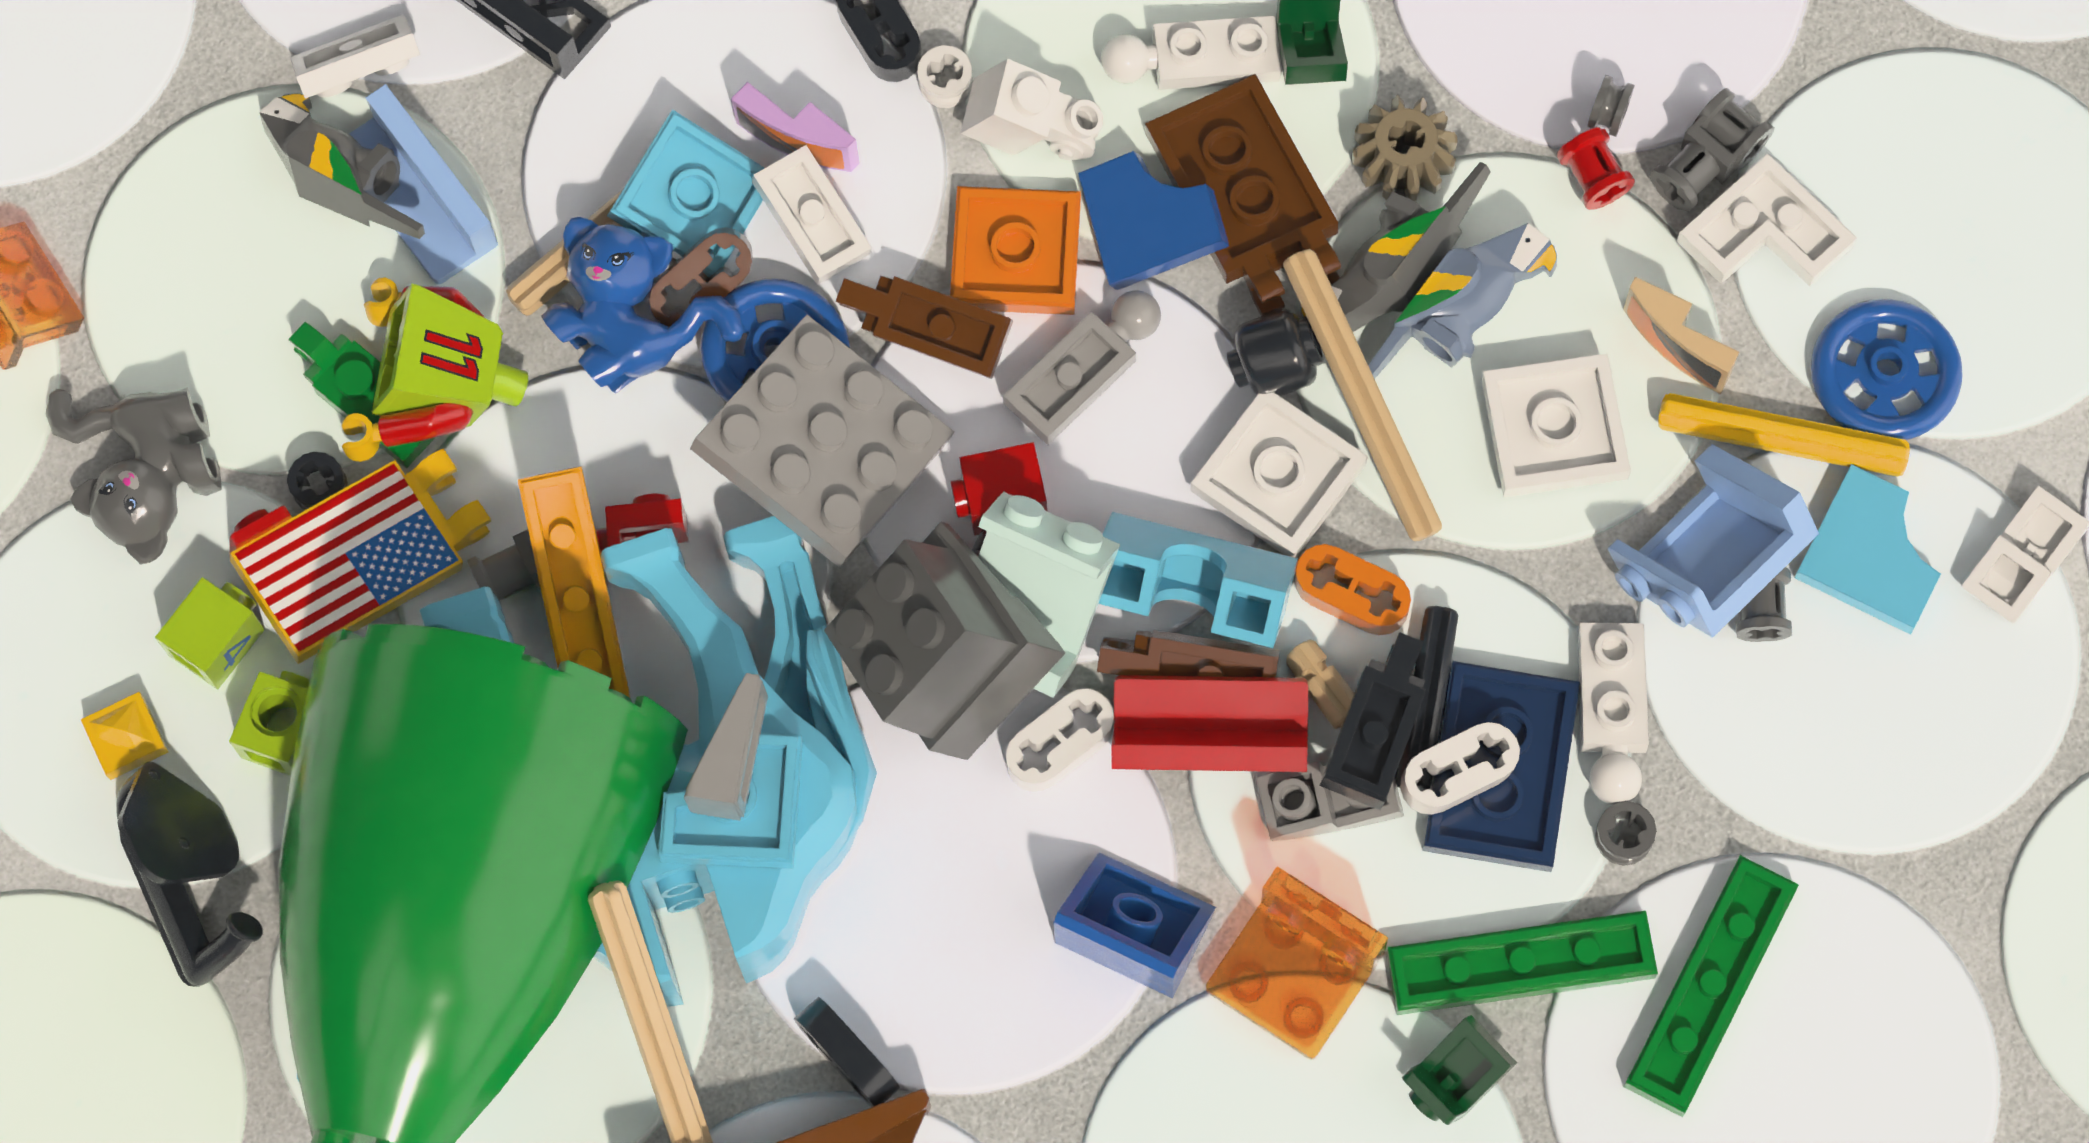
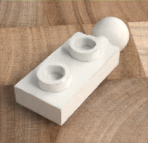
M1275 15L1156 23L1153 25L1152 30L1153 45H1146L1136 36L1122 34L1110 39L1104 46L1101 54L1103 70L1108 77L1118 83H1133L1141 79L1147 70L1156 69L1158 90L1232 85L1254 74L1257 75L1260 83L1280 82L1282 75Z
M1580 623L1578 628L1581 752H1602V757L1596 761L1591 769V788L1600 800L1608 804L1630 801L1638 794L1641 788L1642 774L1638 764L1628 756V753H1646L1649 745L1644 623Z

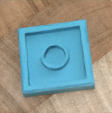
M672 109L607 214V217L625 228L637 231L643 237L665 238L673 244L672 257L678 260L702 237L714 229L727 227L738 230L742 234L744 233L763 201L753 185L752 179L753 175L763 170L764 167ZM717 243L710 247L714 257L711 264L703 270L708 278L725 265L735 248L733 244L727 249H722Z

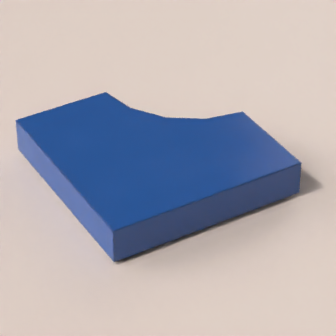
M1135 151L1078 173L1109 285L1115 290L1122 289L1229 247L1214 190L1207 184L1188 188L1161 184L1151 176L1142 157Z

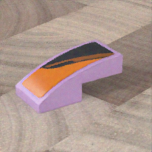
M748 81L731 98L736 124L768 146L789 155L807 145L820 167L852 172L860 164L856 139L811 102L793 119Z

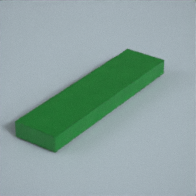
M1742 855L1739 856L1623 1086L1624 1088L1682 1118L1684 1117L1799 884Z
M1646 910L1387 947L1386 951L1397 1015L1656 979L1658 975Z

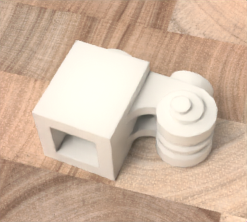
M1007 58L974 78L960 134L1013 156L1042 140L1050 141V151L1058 155L1060 159L1085 160L1094 155L1096 148L1095 140L1103 126V114L1094 102L1074 98L1060 92L1061 81Z

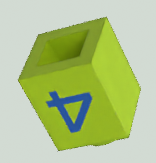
M202 577L158 632L155 639L169 657L218 690L264 632V628L253 613V609L257 606L256 602L246 593L229 582H226L219 589Z

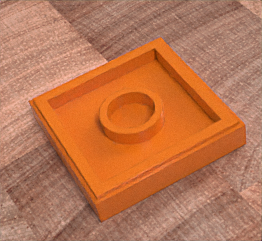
M957 186L950 296L993 312L1075 315L1081 191Z

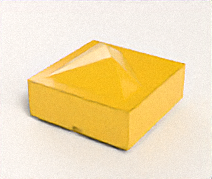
M140 692L80 719L105 775L110 780L169 753L145 698Z

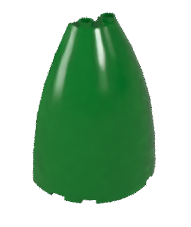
M370 624L368 625L365 637L345 629L338 630L325 637L321 650L318 649L313 664L295 744L278 868L279 957L291 1047L312 1136L311 1143H455L499 1094L557 1018L602 944L588 902V895L597 885L612 881H621L628 888L655 828L663 805L664 792H667L684 747L688 729L679 719L645 695L637 696L635 703H633L628 696L609 689L612 678L569 660L562 661L559 664L558 670H555L540 659L524 654L526 646L487 636L419 625Z

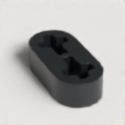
M836 0L837 12L841 23L870 70L878 78L887 82H900L916 73L922 55L921 43L916 29L898 0H874L877 18L870 20L864 8L861 6L854 7V0ZM887 33L897 48L904 46L903 59L896 61L892 55H884L881 35Z
M819 996L793 1019L810 1042L870 1107L885 1103L901 1089L885 1066Z

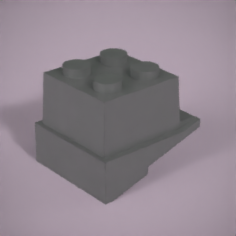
M942 521L922 543L904 539L824 629L883 722L919 734L929 751L968 760L1065 654L1060 644L1018 597L1012 596L948 523Z

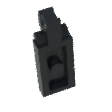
M1399 632L1395 644L1391 646L1385 664L1371 659L1368 666H1365L1319 786L1381 810L1388 796L1426 689H1423L1425 680L1411 675L1423 641Z

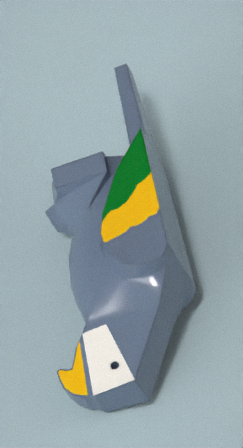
M1527 223L1472 247L1449 250L1394 323L1395 328L1368 366L1374 379L1412 337L1420 342L1425 350L1451 368L1463 357L1471 358L1475 350L1472 340L1473 333L1492 320L1502 309L1514 285L1520 281L1531 279L1543 271L1547 273L1548 277H1552L1557 268V252L1550 238Z

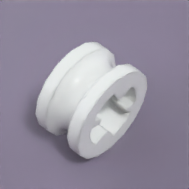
M945 45L931 48L922 56L917 70L918 85L921 95L928 103L939 108H951L960 105L969 97L973 84V70L969 57L962 50L954 46ZM945 66L955 68L956 79H950L946 87L936 85L935 75H931V73L936 75L942 74Z

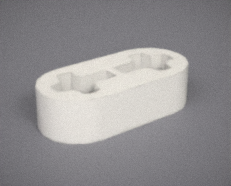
M1077 689L1064 696L1018 732L1009 742L1006 751L1007 771L1012 781L1021 789L1027 791H1044L1057 784L1100 750L1109 741L1114 729L1113 708L1108 699L1095 690ZM1080 708L1086 714L1091 713L1095 709L1099 712L1096 717L1098 728L1096 732L1091 734L1089 730L1083 727L1067 739L1064 737L1063 734L1074 725L1073 710ZM1055 742L1057 747L1046 756L1047 771L1040 773L1035 767H1031L1025 772L1021 769L1024 764L1022 752L1024 749L1030 747L1032 751L1039 753Z
M1487 722L1476 725L1419 753L1411 759L1401 776L1400 789L1403 799L1412 809L1419 813L1433 815L1446 811L1499 785L1509 777L1519 761L1520 748L1517 738L1508 728L1497 723ZM1483 740L1488 748L1499 746L1502 749L1503 754L1496 762L1497 769H1493L1488 761L1481 762L1468 769L1465 761L1471 759L1480 748L1479 741ZM1422 768H1426L1432 776L1448 769L1453 770L1455 776L1449 778L1440 789V797H1437L1431 789L1421 792L1417 788L1416 784L1423 776Z

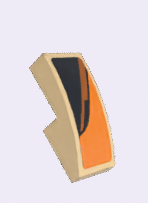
M1635 277L1630 285L1623 308L1634 327L1673 366L1701 385L1721 395L1732 373L1739 351L1685 326L1693 303Z

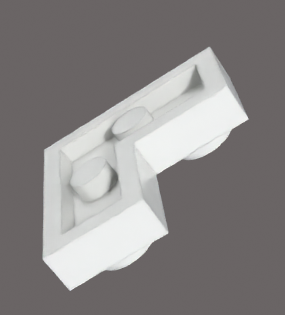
M1767 153L1679 233L1677 243L1720 284L1760 248L1766 245L1810 287L1854 247L1857 237Z

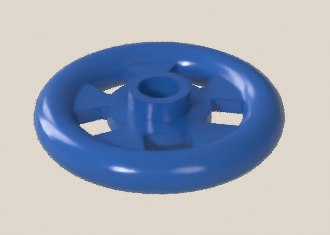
M762 279L749 282L737 287L724 297L739 312L744 333L748 335L744 345V356L726 353V340L721 337L718 326L713 320L706 321L701 338V358L705 373L714 390L726 403L743 386L742 382L748 371L754 373L768 358L764 353V348L768 345L779 346L806 315L810 316L850 348L845 325L838 312L828 300L803 284L785 279ZM764 304H781L784 320H767L759 323L755 307Z
M1875 299L1864 301L1837 314L1818 336L1811 359V376L1815 393L1823 408L1843 428L1904 440L1919 437L1939 425L1956 404L1962 386L1961 356L1950 332L1936 317L1926 310L1899 300ZM1878 324H1890L1905 328L1904 342L1902 343L1894 339H1878ZM1847 339L1864 347L1858 355L1855 366L1837 359L1839 351ZM1931 351L1937 365V374L1920 376L1919 363L1915 353ZM1891 360L1897 365L1899 372L1895 375H1885L1878 369L1877 362ZM1854 383H1858L1865 393L1876 399L1865 411L1856 406L1845 395V392ZM1910 391H1914L1922 406L1911 413L1900 416L1892 400L1900 399Z

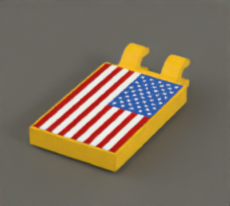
M444 448L427 456L406 475L396 460L230 553L231 564L297 664L316 655L318 649L321 650L325 637L341 629L356 632L460 572L463 568V560L457 552L490 534V530L486 525L491 522V518L478 499L461 507L448 520H446L431 496L447 490L456 483V479L452 474L457 472V468Z

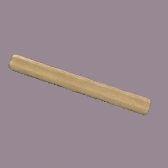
M1306 249L1291 255L1284 261L1283 267L1409 538L1413 541H1421L1435 535L1442 529L1440 518L1316 253L1311 249Z
M621 881L599 884L588 895V902L671 1143H713L627 888Z

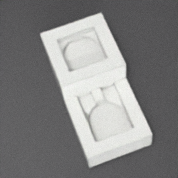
M2038 485L1961 587L2014 625L2089 528V521Z

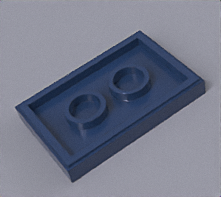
M1452 661L1439 743L1476 725L1487 722L1497 723L1508 728L1517 738L1520 748L1519 761L1509 777L1499 785L1446 811L1433 815L1428 814L1423 851L1552 872L1580 681ZM1483 740L1479 741L1480 748L1471 759L1465 761L1468 769L1485 761H1488L1493 769H1497L1496 762L1503 754L1502 749L1499 746L1488 748ZM1452 769L1434 775L1432 791L1437 797L1441 796L1440 789L1449 778L1455 776Z

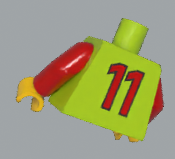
M386 277L378 278L372 283L370 287L374 300L378 302L367 301L363 304L367 318L375 326L387 327L372 414L379 415L380 418L378 423L372 424L368 417L353 413L343 420L342 428L346 435L366 433L361 440L346 442L342 445L349 459L359 462L369 460L378 451L381 441L385 446L391 447L462 431L466 427L472 426L489 407L491 400L515 407L521 403L527 389L528 372L498 362L503 335L500 326L486 319L458 289L454 287L419 286L411 283L402 292H398L396 284Z

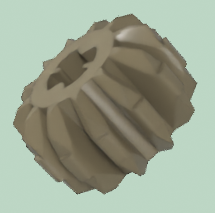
M1398 94L1391 100L1390 112L1374 104L1368 112L1369 123H1359L1354 133V140L1359 146L1353 149L1352 162L1356 167L1365 168L1362 173V182L1365 188L1381 182L1384 183L1382 197L1385 200L1388 199L1392 192H1396V189L1404 190L1406 198L1417 201L1419 186L1436 194L1441 189L1442 179L1440 175L1452 174L1456 159L1450 153L1456 150L1458 139L1455 132L1445 131L1448 121L1445 111L1427 116V102L1424 97L1415 103L1413 109L1405 108L1404 101ZM1403 145L1411 146L1407 154L1399 153Z

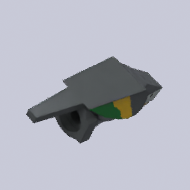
M300 93L275 97L259 112L264 132L287 169L299 197L369 227V221L418 239L425 234L423 224L384 203L400 186V163L392 149L379 143L374 149L364 148L343 130L312 119L310 97L305 99L304 95Z
M1479 162L1445 205L1431 212H1428L1419 203L1395 192L1391 193L1384 203L1387 209L1381 210L1379 215L1380 230L1362 244L1353 255L1343 275L1331 285L1352 332L1379 316L1392 311L1403 312L1462 234L1459 225L1491 173L1487 164ZM1301 306V314L1304 318L1306 314Z

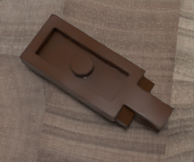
M880 275L876 289L844 278L835 301L840 306L865 314L861 329L873 333L874 337L992 379L1014 322L1011 318L896 276L890 279Z
M1137 630L1135 640L1103 637L1099 649L1097 672L1113 675L1276 677L1280 650L1153 630L1152 632Z

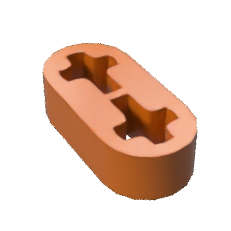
M1328 544L1315 545L1307 549L1298 559L1295 571L1296 590L1300 597L1309 605L1375 635L1391 634L1400 629L1406 622L1411 604L1410 590L1397 575L1343 549ZM1325 563L1333 565L1335 567L1334 578L1349 586L1348 589L1334 582H1327L1323 589L1314 587L1312 585L1314 575L1308 571L1309 568L1320 571ZM1358 590L1370 597L1377 598L1382 590L1388 591L1393 595L1391 605L1398 610L1395 612L1385 609L1380 617L1370 613L1371 601L1356 592Z

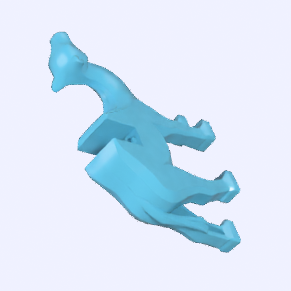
M775 516L731 529L724 534L723 538L729 560L757 572L766 580L774 607L775 639L765 678L763 679L760 676L768 695L761 732L801 734L803 739L794 869L661 863L658 857L662 819L661 808L655 828L628 885L627 891L667 1007L684 1005L655 910L664 907L670 913L689 910L705 901L704 894L715 891L730 942L746 984L772 972L785 960L794 946L810 898L822 882L838 868L850 851L857 831L864 820L877 775L866 739L853 709L846 685L841 656L824 631L828 625L817 596L809 553L803 548V539ZM664 528L607 547L602 550L600 557L608 582L621 588L635 590L649 599L675 630L691 655L698 687L699 740L683 747L668 791L686 789L745 674L759 675L743 629L715 605L686 571L685 562L672 528ZM484 586L429 604L420 609L424 626L468 632L514 643L512 634L506 627L505 617L499 600L490 587ZM602 943L593 958L612 971Z

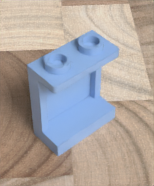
M1711 444L1695 460L1706 486L1639 551L1618 539L1608 547V551L1619 570L1615 573V579L1630 597L1639 602L1647 598L1659 605L1664 614L1676 625L1685 628L1690 624L1713 638L1819 532L1799 491Z

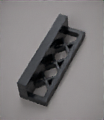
M456 0L564 80L611 28L609 18L584 0H555L557 3L547 4V0H539V5L532 6L523 0ZM575 14L586 22L588 26L574 41L573 36L549 20V17Z

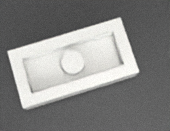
M405 14L294 55L290 57V60L306 99L316 94L319 97H331L340 94L352 85L353 80L374 72L379 76L393 74L405 68L410 63L409 59L421 54Z
M807 145L753 175V185L817 285L870 255L871 245Z

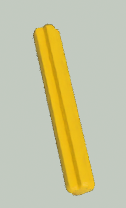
M1672 393L1665 394L1658 415V427L1665 431L1850 467L1852 464L1866 471L1896 477L1904 474L1909 460L1910 447L1909 443L1904 439Z

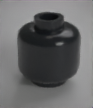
M1280 309L1239 325L1235 333L1236 349L1227 352L1228 364L1238 387L1250 385L1256 395L1258 393L1269 394L1274 392L1278 396H1283L1308 387L1316 380L1317 366L1325 364L1323 351L1307 316L1299 319L1293 311L1288 309Z

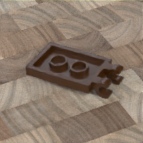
M1256 74L1145 123V135L1173 186L1188 188L1207 184L1214 190L1229 247L1210 255L1226 284L1244 277L1252 300L1261 316L1285 308V303L1281 298V295L1285 294V290L1275 271L1284 268V261L1297 252L1306 249L1314 251L1330 285L1338 281L1340 276L1336 270L1341 269V263L1327 241V238L1338 234V221Z

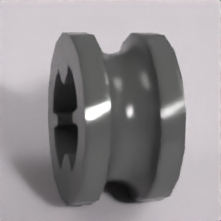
M1605 75L1593 105L1587 127L1593 129L1602 125L1609 129V135L1617 137L1629 107L1635 85L1628 82L1625 86L1620 87L1614 84L1613 77Z
M1630 801L1615 803L1608 807L1599 819L1595 832L1596 846L1602 856L1614 864L1623 866L1636 864L1644 859L1652 848L1657 832L1655 820L1650 812L1638 803ZM1628 819V827H1631L1633 822L1638 824L1642 831L1636 837L1635 847L1623 848L1624 840H1620L1618 845L1611 840L1609 836L1615 830L1616 820Z

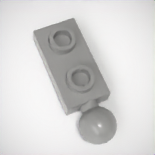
M1139 290L1128 291L1122 294L1112 307V321L1108 325L1091 311L1003 395V404L1042 441L1049 445L1136 362V352L1126 342L1129 339H1146L1159 327L1161 310L1153 296Z

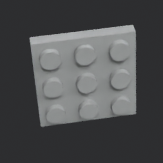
M806 315L695 437L690 450L840 568L945 447L955 431L819 323Z

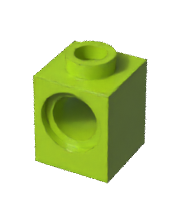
M259 671L229 740V743L241 759L291 776L294 749L310 679L290 671H282L279 678ZM284 708L297 710L296 719L290 727L282 731L268 730L269 720L275 712Z

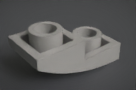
M1319 761L1307 764V772H1275L1256 777L1269 837L1272 841L1338 832L1404 816L1395 777L1381 810L1319 786L1326 766H1322Z

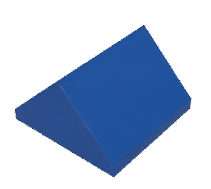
M1099 852L1056 914L1053 922L1055 943L1173 999L1216 907Z

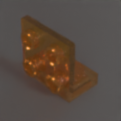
M1277 866L1262 888L1261 903L1206 983V992L1309 1060H1314L1382 960L1389 937Z

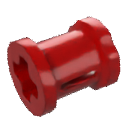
M1600 127L1587 130L1575 136L1564 144L1556 155L1561 165L1569 166L1584 191L1581 201L1588 210H1595L1613 203L1630 191L1635 184L1632 174L1629 171H1622L1607 145L1610 136L1606 129H1601Z

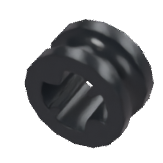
M325 452L303 454L293 462L288 470L287 484L295 502L304 511L349 486L341 465L333 456ZM319 471L324 478L334 475L333 481L326 480L329 490L324 494L317 496L312 489L302 491V486H310L307 477L313 472Z

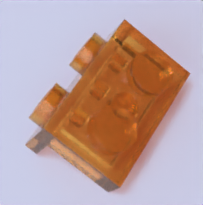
M24 221L0 228V367L3 370H7L17 366L24 348L79 331L84 320L83 314Z

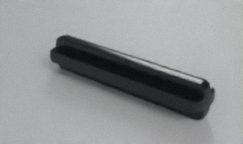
M1428 606L1424 611L1419 639L1423 641L1416 660L1414 676L1425 680L1423 689H1426L1398 766L1396 784L1399 788L1401 776L1411 759L1438 744L1459 618L1457 611L1448 607ZM1422 768L1423 776L1416 784L1421 792L1430 789L1432 783V775L1426 768Z

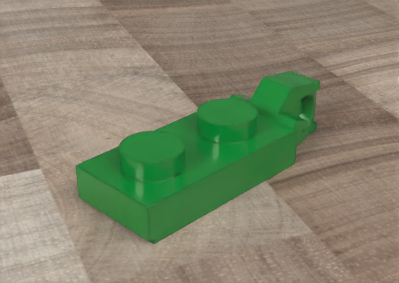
M305 321L288 340L295 346L293 349L295 353L311 365L303 375L312 384L315 393L345 418L350 414L358 413L368 417L372 424L378 423L380 416L372 414L381 362L355 340L351 342L346 336L340 334L331 343L324 335ZM435 438L391 447L385 446L381 441L379 447L402 466L408 468Z

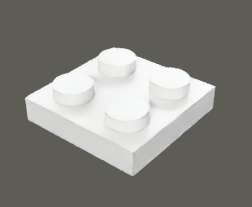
M1608 353L1483 371L1481 381L1504 498L1629 480L1631 467Z
M1274 392L1269 394L1258 393L1192 480L1190 491L1283 555L1297 558L1366 466L1368 456Z

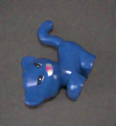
M575 217L569 220L563 233L564 247L569 255L566 277L581 296L583 303L579 309L574 308L568 303L553 304L541 317L549 329L563 343L569 341L577 350L588 343L591 345L578 359V362L600 387L607 385L616 394L637 378L652 374L665 367L679 349L693 340L704 321L713 320L718 326L721 337L726 341L735 342L741 339L744 327L739 312L722 296L695 297L680 318L670 327L642 318L634 312L633 306L643 301L652 288L653 279L663 273L671 262L673 244L663 237H643L637 231L611 224L599 226L592 220L582 217Z

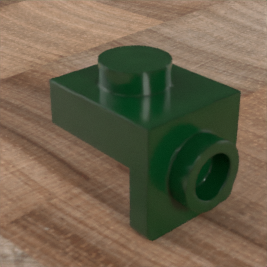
M1341 0L1277 1L1276 25L1285 85L1346 81L1348 60L1339 24Z
M1470 1015L1464 1018L1420 1064L1410 1068L1402 1076V1079L1412 1089L1409 1092V1097L1422 1114L1433 1121L1440 1119L1444 1124L1450 1125L1465 1117L1517 1064V1061Z

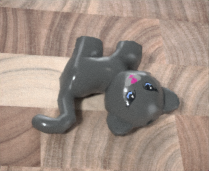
M187 387L180 391L161 394L151 392L130 394L116 404L96 408L82 418L75 419L71 415V394L61 389L51 392L48 397L45 414L53 435L79 444L101 432L113 429L135 453L134 459L110 464L100 473L97 479L87 480L78 486L70 498L75 510L84 516L90 517L95 527L115 544L126 547L127 552L140 565L156 560L163 553L167 545V533L178 514L177 486L184 481L193 493L204 496L222 490L221 475L216 460L214 458H205L201 442L197 443L210 437L208 420L203 406L197 402L192 403Z

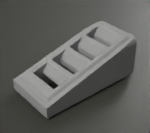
M745 674L686 787L684 799L689 810L693 813L739 821L741 817H744L768 700L766 689L759 675Z

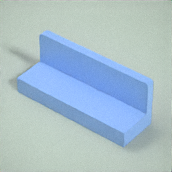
M385 84L365 97L373 118L349 133V135L364 148L374 149L379 143L392 149L394 155L398 158L400 163V186L384 203L423 224L425 234L420 239L399 231L396 232L433 282L440 285L496 248L498 242L490 221Z

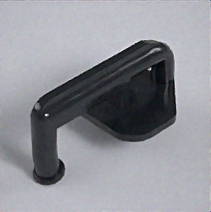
M147 762L130 776L119 790L116 801V816L118 819L120 841L178 976L187 986L200 987L210 982L239 958L252 942L258 941L263 935V927L255 917L244 912H233L226 919V929L209 943L183 883L220 878L231 872L239 861L237 842L222 809L214 801L159 764Z

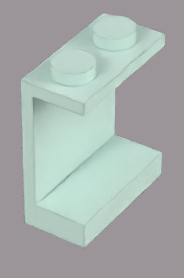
M1003 492L981 518L978 527L986 530L987 533L978 558L1012 596L1018 597L1065 651L1064 656L1033 688L1054 698L1075 669L1120 544L1103 537L1098 529L1089 524L1069 522L1045 511L1043 506L1034 499L1020 495L1012 496Z

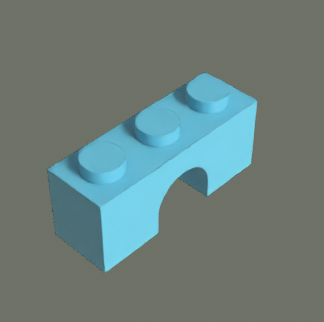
M1116 512L1111 513L1102 535L1120 544L1099 604L1149 616L1153 605L1163 600L1173 599L1192 602L1205 608L1212 614L1214 620L1211 633L1274 648L1286 612L1297 558Z

